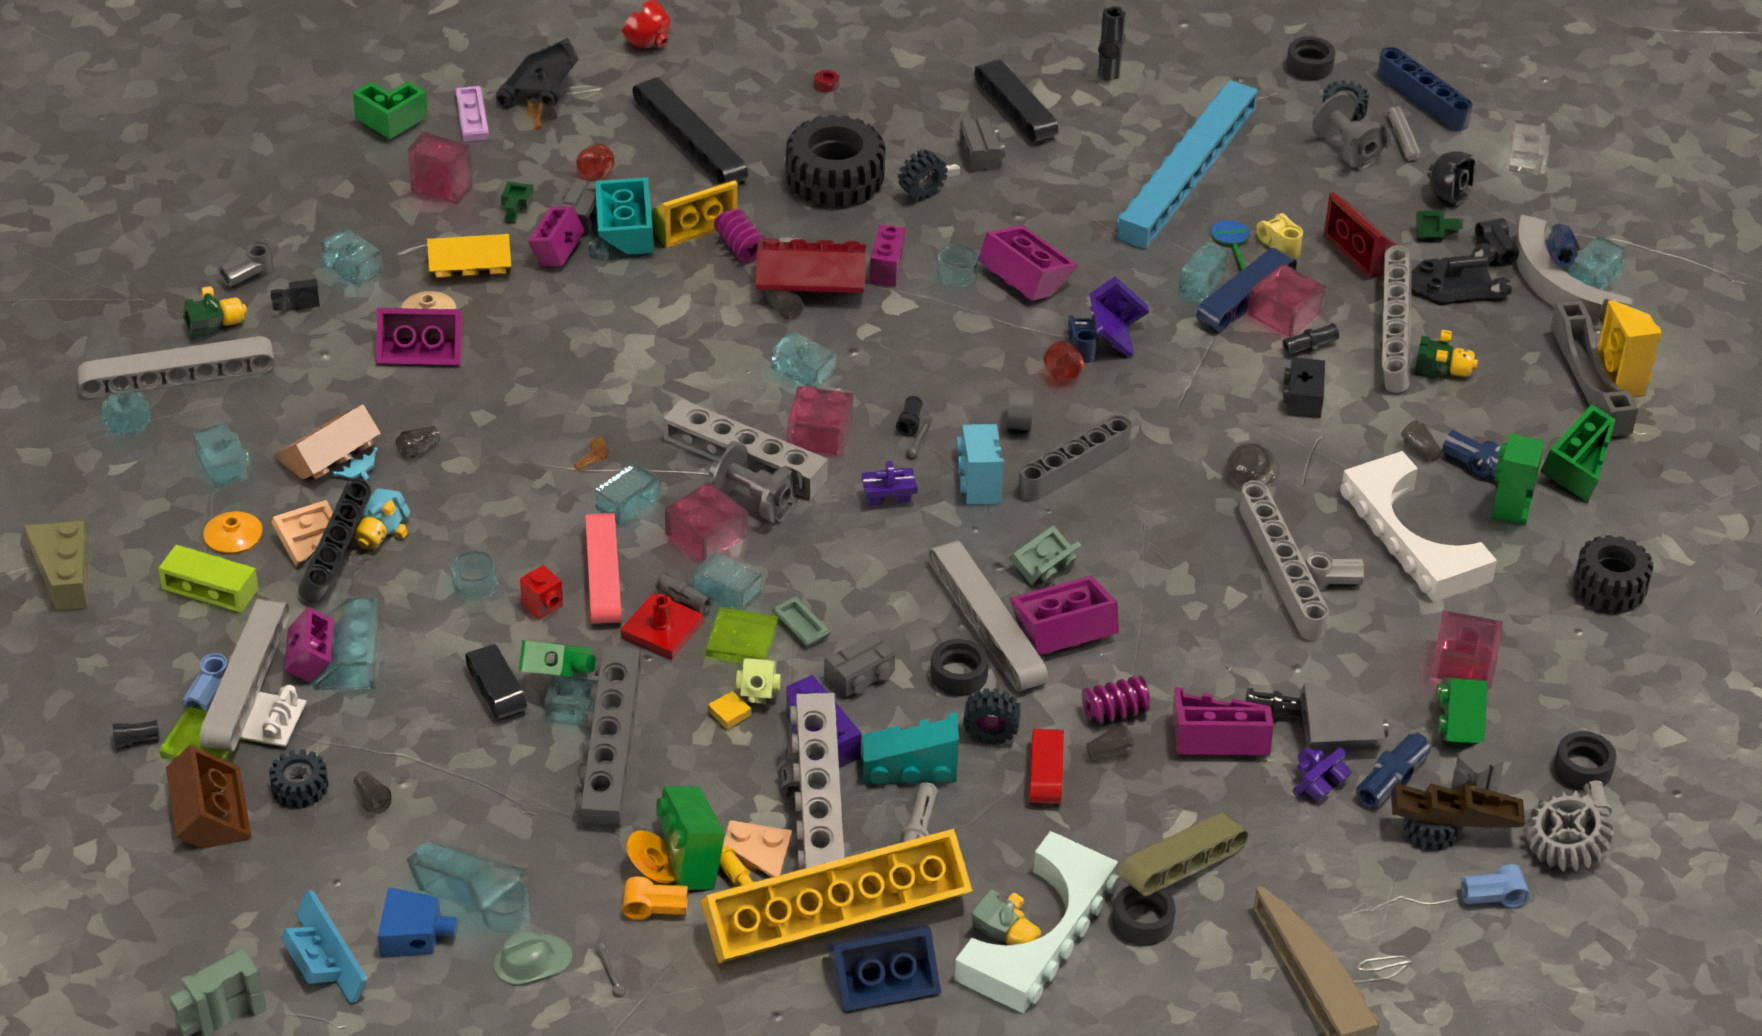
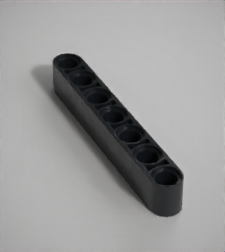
M655 77L633 86L632 92L636 103L718 185L734 180L738 183L748 178V169L742 158L661 79Z

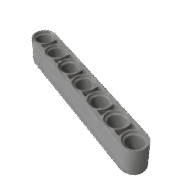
M1401 245L1392 246L1385 252L1382 368L1385 388L1392 393L1403 392L1410 385L1412 271L1409 250Z
M263 336L87 361L79 365L77 376L81 395L86 398H100L262 374L273 369L275 359L270 340Z
M1258 481L1246 482L1242 486L1240 514L1299 634L1306 640H1320L1326 633L1329 614L1328 607L1265 484Z
M956 540L931 548L929 550V559L933 570L1017 692H1021L1047 683L1048 672L1043 660L962 543Z
M256 600L202 724L200 732V745L202 748L226 751L235 750L287 627L290 612L288 602Z

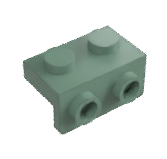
M1053 525L1013 553L1009 559L1026 580L1033 585L1040 579L1043 582L1049 580L1057 573L1055 568L1059 565L1065 568L1077 558L1075 552L1082 545L1079 541L1070 545Z

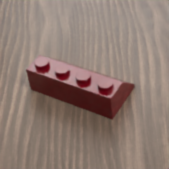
M775 238L758 241L755 289L864 293L866 244H861L858 241L834 244L831 240L807 243L803 239L779 242Z

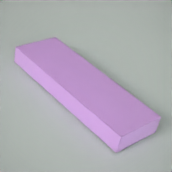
M481 86L455 88L463 142L489 140Z

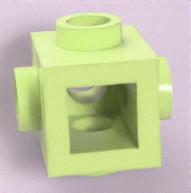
M745 658L743 661V671L738 670L736 677V688L741 689L740 696H748L747 702L766 704V698H773L774 692L780 691L781 674H776L777 661ZM756 676H760L763 680L760 687L754 682Z

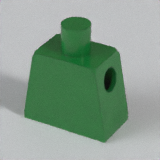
M522 640L519 671L587 678L589 673L595 671L596 656L592 654L590 647ZM548 653L555 654L554 664L546 662Z

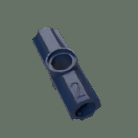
M1558 223L1552 226V231L1549 234V239L1546 240V244L1556 264L1568 268L1575 264V258L1578 256L1577 251L1581 250L1569 225L1565 226Z
M1454 430L1447 435L1442 447L1444 453L1467 463L1469 470L1478 477H1486L1488 475L1495 477L1500 450L1498 444L1492 441H1485L1481 444Z
M1418 732L1408 734L1392 752L1386 750L1380 755L1373 771L1357 786L1356 795L1360 798L1362 804L1369 808L1373 806L1378 807L1391 794V790L1396 783L1402 785L1409 783L1415 768L1430 754L1431 746L1428 744L1425 736Z

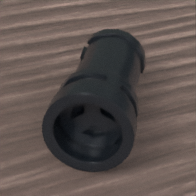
M917 396L906 398L903 412L899 415L896 423L897 431L904 436L915 435L919 428V414L923 402Z
M157 720L130 725L128 722L125 724H112L116 749L122 748L125 745L130 746L134 742L160 739Z

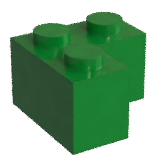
M409 81L390 92L370 82L352 93L355 118L389 139L428 117L426 91Z
M1442 677V684H1437L1436 701L1441 702V708L1445 709L1444 715L1439 716L1438 732L1443 734V740L1471 743L1485 741L1488 681Z

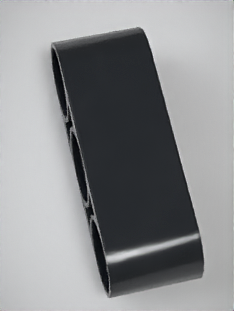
M496 644L465 654L468 670L495 719L499 720L527 710V702L523 690Z

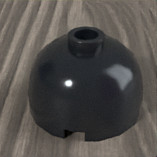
M1458 151L1442 154L1434 164L1430 165L1427 176L1430 179L1432 192L1439 199L1454 205H1460L1467 199L1469 194L1465 193L1467 186L1473 187L1476 174V161L1470 158L1471 154Z

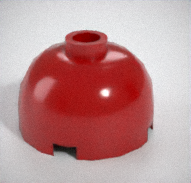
M650 0L642 5L644 10L639 14L635 11L622 28L623 37L632 46L641 50L653 49L656 46L662 47L669 39L668 34L671 28V19L667 11L657 0Z

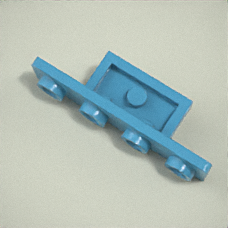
M306 891L297 910V917L303 927L285 928L281 939L308 983L337 981L349 1002H357L367 982L365 972L361 969L314 891Z

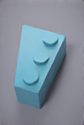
M996 424L962 425V436L956 437L957 453H962V456H958V472L964 473V475H960V493H966V504H1001L1004 460L999 456L1002 450L1001 447H998L999 435Z

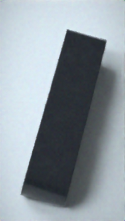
M997 59L977 65L974 68L977 84L1031 143L1040 142L1058 135V124L1054 116L1002 60Z
M353 478L347 482L303 575L298 592L301 598L307 602L315 603L321 601L334 577L371 495V487L363 479Z

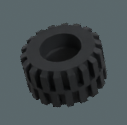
M1606 535L1605 538L1598 536L1593 541H1587L1580 550L1573 579V585L1578 590L1577 594L1579 597L1585 598L1587 604H1593L1597 609H1608V612H1615V610L1624 612L1628 608L1634 609L1638 604H1642L1645 596H1647L1654 567L1653 562H1651L1652 557L1650 553H1645L1646 549L1642 545L1638 546L1633 540H1626L1622 536L1617 538L1612 535Z

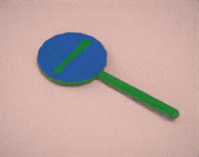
M1232 220L1220 221L1214 224L1211 228L1213 239L1225 245H1232L1241 270L1245 269L1246 266L1238 245L1247 242L1250 238L1249 228L1241 222Z

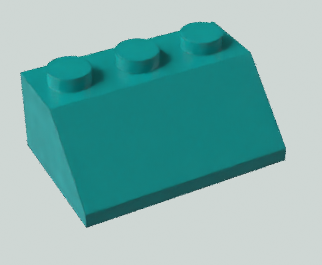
M648 177L595 181L599 236L627 255L654 253Z

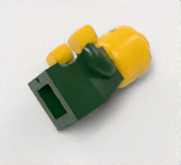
M211 286L202 288L201 296L203 300H185L183 319L190 338L207 336L222 328V325L232 326L241 324L244 321V315H247L246 305L242 304L241 300L237 297L220 301L213 298L214 291Z
M1442 330L1440 341L1429 340L1428 336H1421L1414 374L1433 377L1448 375L1450 372L1452 375L1469 377L1472 370L1476 371L1478 360L1474 359L1475 353L1472 350L1455 348L1453 350V346L1449 345L1452 331Z

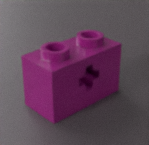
M554 206L549 208L529 238L528 243L540 266H562L585 230L573 206Z
M879 225L870 257L869 283L888 286L897 285L905 255L906 228L893 225Z
M307 607L289 626L285 672L311 683L331 661L333 618Z

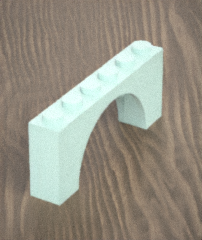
M1050 831L1035 851L1033 873L1048 881L1061 896L1066 908L1063 919L1045 936L1024 944L995 945L971 938L955 960L954 981L1024 1014L1031 1003H1037L1046 981L1054 979L1060 961L1070 956L1077 937L1085 935L1091 917L1099 915L1108 893L1113 894L1116 891L1120 882V877L1117 876L1118 861Z

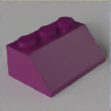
M1024 225L987 232L978 257V261L987 266L989 271L998 274L1008 285L1020 290L1030 300L1052 296L1078 268L1077 263Z
M377 308V364L461 365L464 342L463 310Z
M1093 576L1010 597L1018 625L1039 655H1047L1066 647H1076L1081 643L1095 639L1102 640L1110 635L1119 633L1117 601Z

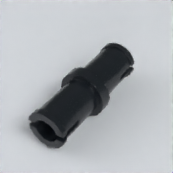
M1334 323L1315 330L1311 328L1306 329L1303 334L1282 340L1283 349L1288 356L1306 349L1312 351L1317 349L1318 345L1338 340L1339 331Z

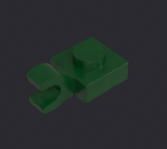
M507 182L501 195V205H504V210H507L506 222L516 223L519 208H528L534 194L532 184Z
M1444 211L1416 212V238H1444L1445 231H1460L1463 229V219H1444Z

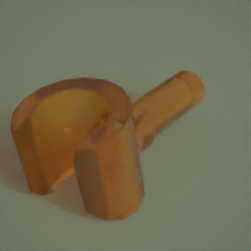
M540 98L539 103H531L530 99H528V115L534 118L535 129L541 130L540 116L543 115V104Z
M597 437L591 441L590 449L592 451L574 465L577 470H580L596 458L604 460L608 457L607 443L602 437Z

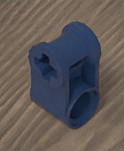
M1073 315L1068 317V338L1071 343L1072 357L1080 363H1090L1097 357L1098 334L1094 328L1096 324L1094 315L1091 318H1074Z

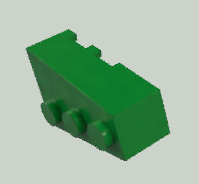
M1591 404L1550 449L1540 472L1588 502L1599 481L1601 467L1604 463L1606 449L1616 419Z
M664 786L662 798H658L656 803V813L660 818L676 886H688V890H714L725 832L701 787Z

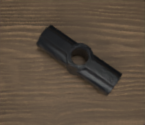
M1117 6L1105 8L1102 16L1101 40L1098 46V75L1102 77V80L1107 81L1118 79L1120 76L1122 49L1126 39L1124 34L1126 12Z

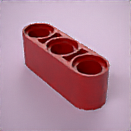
M1033 728L1029 803L1061 805L1064 730Z

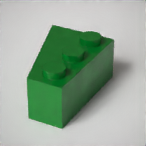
M1509 433L1507 443L1501 442L1494 479L1499 481L1492 518L1526 525L1539 473L1544 446L1543 440Z

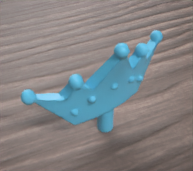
M374 447V451L370 456L363 454V460L350 458V468L343 466V472L334 471L333 475L348 479L362 476L365 481H369L370 477L367 475V472L374 468L375 454L378 448Z

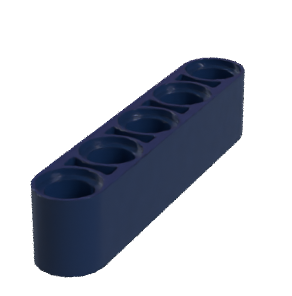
M1385 47L1381 50L1377 72L1380 78L1450 129L1463 131L1469 127L1473 104L1467 97L1396 47Z
M1272 247L1207 297L1200 304L1196 313V319L1218 332L1224 331L1290 279L1297 268V260Z

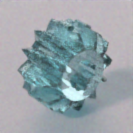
M131 389L127 392L119 390L117 395L110 394L108 400L103 402V422L106 427L110 428L112 433L120 431L122 436L127 432L135 434V430H145V425L150 423V402H148V398L143 396L142 392L133 393Z

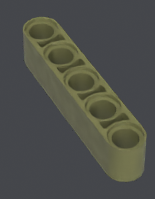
M1219 813L1132 854L1122 864L1119 876L1142 895H1151L1237 853L1246 844L1249 832L1227 814Z

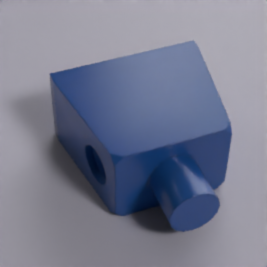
M388 888L378 932L380 957L432 954L435 951L437 936L456 937L457 917L441 916L439 899L435 896Z

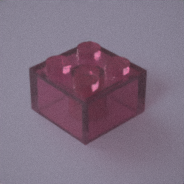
M423 131L407 149L411 191L458 205L473 187L470 145Z
M1282 263L1250 289L1247 314L1291 338L1323 312L1327 287Z
M798 386L787 422V442L810 452L843 456L853 420L854 393Z
M707 482L665 508V534L705 564L748 537V511L712 483Z
M1443 610L1431 678L1442 679V677L1484 680L1488 681V688L1491 689L1497 664L1503 621Z

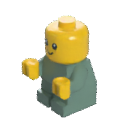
M991 889L972 912V926L986 936L1005 942L1007 945L1024 944L1041 938L1040 928L1024 918V913L1019 910L1024 903V899L1016 893H1012L1005 903L999 900V894Z

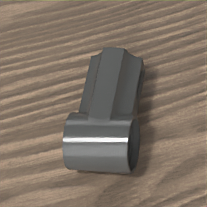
M264 241L252 242L247 245L245 254L218 267L219 274L224 283L230 288L251 276L265 277L271 274L274 266L270 246Z

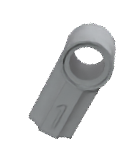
M1312 552L1307 557L1306 565L1319 591L1326 589L1328 584L1363 583L1364 564L1362 559H1332L1324 552Z

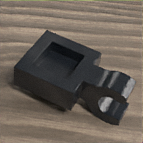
M316 279L289 282V289H274L270 291L273 311L284 310L290 304H292L293 310L320 306Z

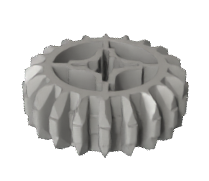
M1563 791L1559 798L1550 794L1549 802L1540 800L1538 809H1532L1530 813L1531 818H1528L1526 823L1527 841L1529 842L1530 850L1533 854H1537L1540 863L1547 861L1550 869L1558 864L1563 872L1567 866H1572L1577 872L1579 865L1583 864L1589 868L1591 860L1600 862L1601 854H1608L1609 844H1612L1613 822L1607 808H1602L1599 800L1592 801L1589 793L1580 798L1577 791L1572 796H1567ZM1592 825L1594 831L1590 836H1587V829ZM1552 826V834L1547 837L1545 833Z

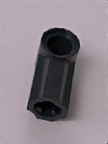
M1504 218L1476 223L1475 237L1478 244L1488 243L1489 246L1493 245L1497 262L1501 263L1502 266H1508L1518 259L1519 250L1509 236V227Z

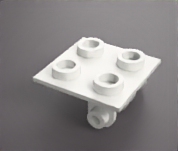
M291 685L281 688L278 693L279 695L259 692L240 739L286 747L307 701L298 699L296 688Z

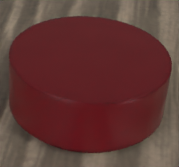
M821 70L814 76V86L821 92L835 91L839 87V75L832 70Z

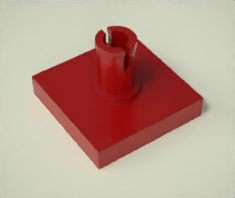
M652 593L621 628V638L673 660L702 626L704 614L671 601L670 596L665 598V594L657 595Z

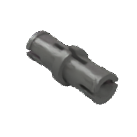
M662 572L656 580V588L674 597L675 602L681 605L687 604L702 614L707 613L712 606V597L696 590L693 584L688 581L682 582L667 572Z

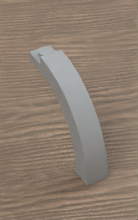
M1521 214L1515 245L1519 250L1516 263L1523 279L1538 296L1553 307H1555V303L1582 300L1591 317L1592 324L1598 325L1600 319L1604 320L1608 301L1614 300L1632 307L1633 298L1596 289L1578 281L1562 270L1552 259L1545 245L1544 235L1547 221Z

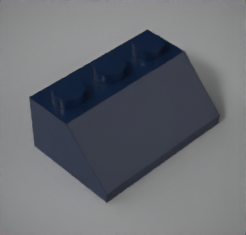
M920 924L827 942L832 975L844 1011L941 993L931 927Z

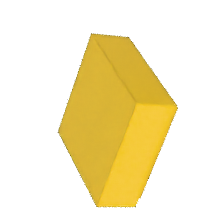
M733 691L708 704V712L726 729L751 716V708Z

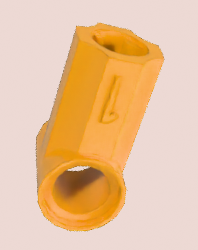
M645 877L629 878L624 888L623 914L632 920H644L651 913L686 915L688 886L653 885V882Z

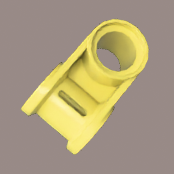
M1280 213L1275 216V219L1270 221L1263 220L1257 223V234L1264 244H1267L1270 248L1274 247L1295 259L1300 257L1303 230L1285 214Z

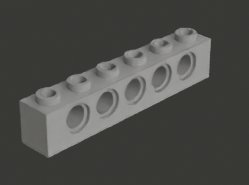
M680 399L663 418L665 440L715 461L721 459L731 441H736L747 447L748 459L746 468L755 473L764 470L774 474L784 466L800 471L802 474L801 491L796 489L795 494L811 500L828 480L827 458L684 399Z
M834 693L796 694V706H790L791 725H797V734H792V753H798L799 763H793L794 782H800V792H795V811L802 812V821H796L797 840H803L804 850H798L799 870L844 858ZM810 726H817L820 728V730L816 732H811L806 728ZM812 754L820 755L822 759L811 760L810 758H808V756ZM813 783H820L824 787L821 789H813L810 787V785ZM822 812L826 816L818 819L814 818L811 814ZM816 841H823L827 844V846L824 848H817L813 845V843Z

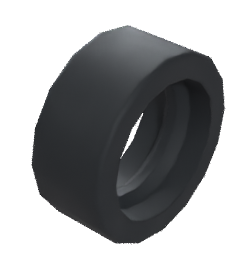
M1304 36L1290 43L1286 64L1288 70L1300 78L1309 80L1321 79L1332 73L1336 52L1334 46L1329 41L1319 37ZM1301 56H1315L1320 58V60H1309Z
M950 639L939 644L933 650L931 657L930 675L932 682L938 689L952 695H970L980 690L986 684L989 659L987 652L981 645L967 639ZM962 660L975 665L977 669L970 673L957 674L944 669L943 665L950 661Z
M1587 731L1570 733L1561 739L1557 748L1554 761L1555 772L1569 786L1583 790V786L1586 783L1591 790L1590 781H1601L1605 786L1610 782L1617 760L1616 750L1610 741L1601 735ZM1574 753H1586L1600 760L1603 766L1584 768L1576 765L1568 756Z
M1131 885L1124 887L1117 894L1114 903L1113 923L1115 930L1130 943L1142 946L1154 945L1164 941L1172 933L1176 913L1174 899L1165 889L1144 896ZM1135 905H1147L1159 910L1163 918L1154 923H1141L1128 917L1125 911Z

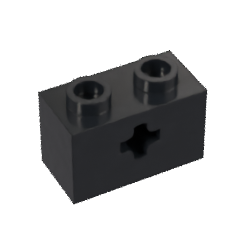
M1292 357L1290 368H1285L1283 382L1284 385H1289L1288 387L1284 386L1283 403H1288L1287 415L1321 418L1324 400L1325 360Z

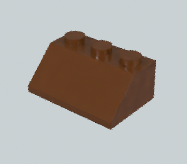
M189 745L166 767L176 838L200 848L248 840L252 836L240 767Z

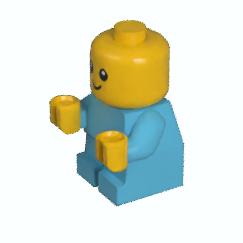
M380 488L374 491L367 502L364 513L365 518L360 521L353 533L358 546L363 549L374 550L380 546L386 535H395L398 539L406 537L408 530L404 524H400V521L403 518H407L411 511L407 504L404 503L405 500L401 492Z

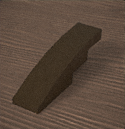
M1398 783L1391 790L1392 815L1423 822L1460 827L1514 828L1525 825L1523 799L1466 783L1460 791L1430 783L1425 791Z

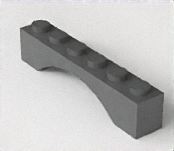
M1582 300L1555 303L1550 328L1589 405H1594L1616 419L1611 436L1633 434L1638 407L1629 390H1623L1618 387L1605 370L1596 346L1591 317Z

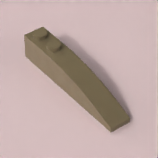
M1263 886L1256 887L1253 909L1326 1036H1376L1377 1030H1379V1020L1376 1013L1369 1010L1361 988L1355 986L1351 977L1333 952L1311 927L1286 904Z

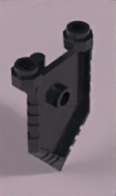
M566 38L554 43L553 46H547L546 49L543 48L539 52L536 51L527 55L510 78L496 92L497 102L502 106L512 105L518 97L517 93H536L531 99L533 106L538 107L541 103L546 107L555 106L562 97L558 85H560L579 60L569 39Z
M1488 243L1477 245L1472 251V255L1468 257L1459 256L1457 258L1456 256L1450 257V259L1446 257L1439 260L1438 258L1425 259L1416 268L1411 270V292L1415 291L1416 294H1422V296L1439 303L1478 300L1482 298H1506V296L1511 295L1512 286L1510 280H1505L1504 277L1491 279L1486 267L1489 266L1490 261L1495 260V249L1493 245L1489 246Z

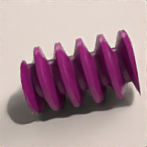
M733 209L719 214L714 220V228L729 245V248L744 264H750L757 260L758 241H763L766 238L746 216L745 212L741 209Z
M1141 675L1139 678L1131 676L1127 681L1119 679L1116 684L1108 682L1104 687L1096 685L1093 690L1088 687L1082 690V704L1085 715L1089 720L1095 717L1099 725L1103 724L1104 714L1112 722L1115 720L1116 711H1118L1122 719L1126 718V709L1128 708L1133 716L1138 715V706H1141L1145 713L1149 712L1150 695L1145 679Z

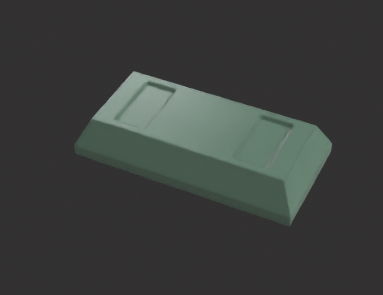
M797 597L772 608V612L806 647L825 639L831 634V631Z

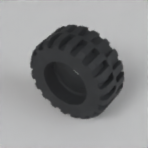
M828 115L825 118L819 116L815 117L813 121L807 120L803 122L788 137L786 142V180L791 189L797 195L800 194L802 199L806 201L811 200L819 206L825 204L828 207H835V205L848 207L852 203H862L865 198L869 199L882 186L885 176V143L879 132L870 124H865L863 120L858 118L854 120L850 116L845 115L842 117Z

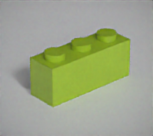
M180 545L174 546L158 568L162 589L240 613L243 612L259 590L256 568Z

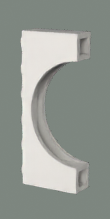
M1403 451L1344 470L1342 484L1340 485L1342 496L1352 504L1357 514L1371 527L1374 535L1382 540L1387 546L1389 553L1397 558L1405 572L1412 576L1420 590L1426 593L1432 602L1493 582L1497 560L1482 542L1461 546L1431 542L1409 531L1397 519L1392 505L1403 494L1414 490L1418 468Z

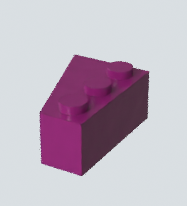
M1175 687L1172 719L1177 754H1217L1222 756L1270 755L1274 727L1270 706L1232 699L1231 703L1213 700V694L1203 693L1202 697L1184 694V688Z

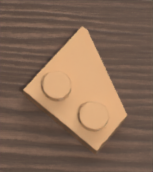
M327 500L273 517L272 525L296 568L301 567L315 552L333 511Z
M730 820L723 845L734 848L736 851L735 856L746 867L754 872L759 869L772 878L783 874L792 841V830Z

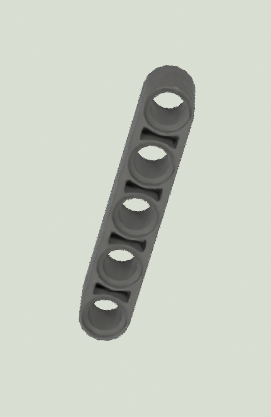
M1111 416L1024 464L1020 468L1018 492L1021 498L1028 501L1039 500L1128 450L1130 446L1131 421L1125 416Z

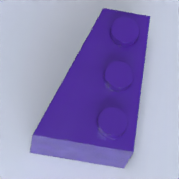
M813 675L786 686V713L793 734H797V725H791L790 706H796V694L828 693ZM835 702L839 768L861 759L862 733ZM810 726L806 728L811 732H816L820 730V728L817 726ZM812 754L808 756V758H810L811 760L822 759V757L817 754Z

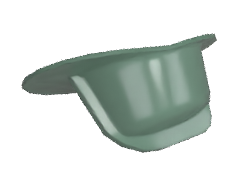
M528 931L517 932L506 940L503 948L496 955L494 962L495 973L500 980L513 985H522L554 976L563 972L570 965L573 957L572 950L567 942L558 936L548 934L537 935Z

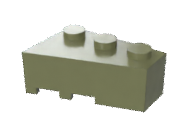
M85 521L24 525L30 554L37 564V569L43 577L46 589L56 610L87 609L89 542Z

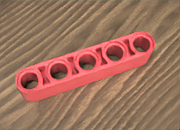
M615 513L585 514L591 625L622 623Z

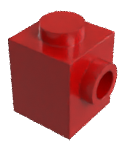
M542 565L520 578L521 604L539 620L563 607L562 581L546 566Z

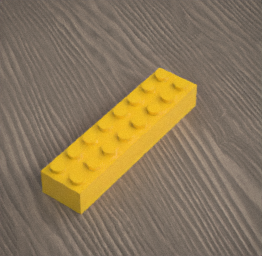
M951 829L709 894L701 900V905L718 964L958 899L972 892V887L955 830Z

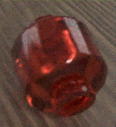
M601 143L589 145L578 154L576 159V167L579 173L590 181H597L605 177L613 170L615 164L612 151Z
M1059 341L1052 344L1046 350L1043 357L1046 369L1055 380L1060 382L1074 380L1079 376L1084 367L1082 355L1072 343L1067 341Z

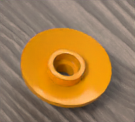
M240 511L226 512L214 517L206 524L203 531L206 545L211 550L226 555H235L249 551L260 542L263 535L261 522L255 516Z
M639 830L633 832L626 841V850L636 868L656 882L665 884L675 882L665 840L649 831Z

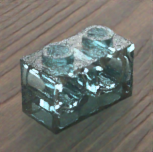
M1204 241L1181 270L1178 295L1200 304L1209 297L1226 275L1229 250Z
M552 675L545 698L546 722L587 727L588 713L595 709V703H591L592 685L598 684V680Z

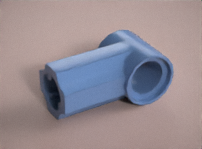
M219 653L208 654L201 659L199 664L201 671L182 700L183 707L188 709L193 715L202 717L203 714H207L227 669V659Z
M1515 864L1504 865L1492 874L1462 876L1461 879L1462 898L1464 903L1467 904L1502 901L1504 906L1514 908L1525 904L1530 898L1522 869Z

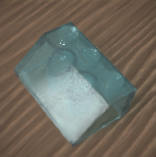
M347 598L326 615L334 619L331 661L314 679V690L376 689L381 629L378 598Z
M433 841L420 845L416 852L406 859L420 891L479 912L526 875L524 868L464 848Z

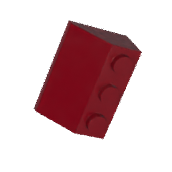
M1335 192L1329 193L1323 235L1371 279L1383 275L1385 270V252L1388 248L1397 244L1351 203Z

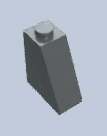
M1304 683L1299 694L1306 748L1314 751L1317 749L1337 750L1339 747L1342 749L1379 748L1385 738L1388 737L1387 719L1382 718V710L1380 708L1313 683Z

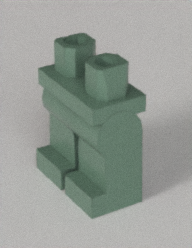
M243 948L201 970L194 978L188 975L181 979L184 989L169 996L172 1009L177 1015L174 1017L175 1025L182 1036H189L199 1030L203 1036H211L214 1034V1030L225 1027L231 1019L249 1010L255 1016L267 1010L259 970Z

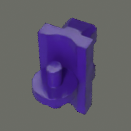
M886 461L885 470L861 473L865 496L871 506L881 505L884 502V497L894 496L895 501L899 503L910 502L912 494H918V486L915 481L913 468L894 469L892 461Z
M1339 747L1322 761L1321 758L1324 757V754L1320 749L1314 751L1310 748H1305L1298 754L1300 764L1297 765V770L1300 773L1305 771L1308 773L1303 776L1302 782L1295 786L1293 790L1298 796L1306 791L1316 802L1321 801L1333 789L1324 780L1323 777L1325 775L1336 786L1342 784L1351 775L1352 772L1342 761L1347 753Z

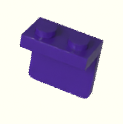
M1115 276L1089 293L1092 304L1090 310L1095 318L1096 324L1094 328L1101 338L1109 340L1118 353L1122 352L1127 357H1131L1134 355L1128 326L1148 314L1149 308L1142 299Z

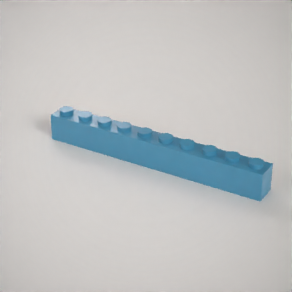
M1232 80L1224 88L1219 89L1214 101L1208 103L1205 112L1197 117L1194 126L1191 129H1187L1183 140L1176 143L1171 155L1164 158L1159 170L1153 172L1151 180L1147 184H1143L1139 195L1136 198H1132L1127 210L1124 213L1121 212L1118 216L1116 227L1119 228V240L1144 249L1149 247L1255 111L1258 89Z

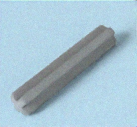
M1390 107L1388 117L1408 161L1418 160L1420 151L1401 107Z

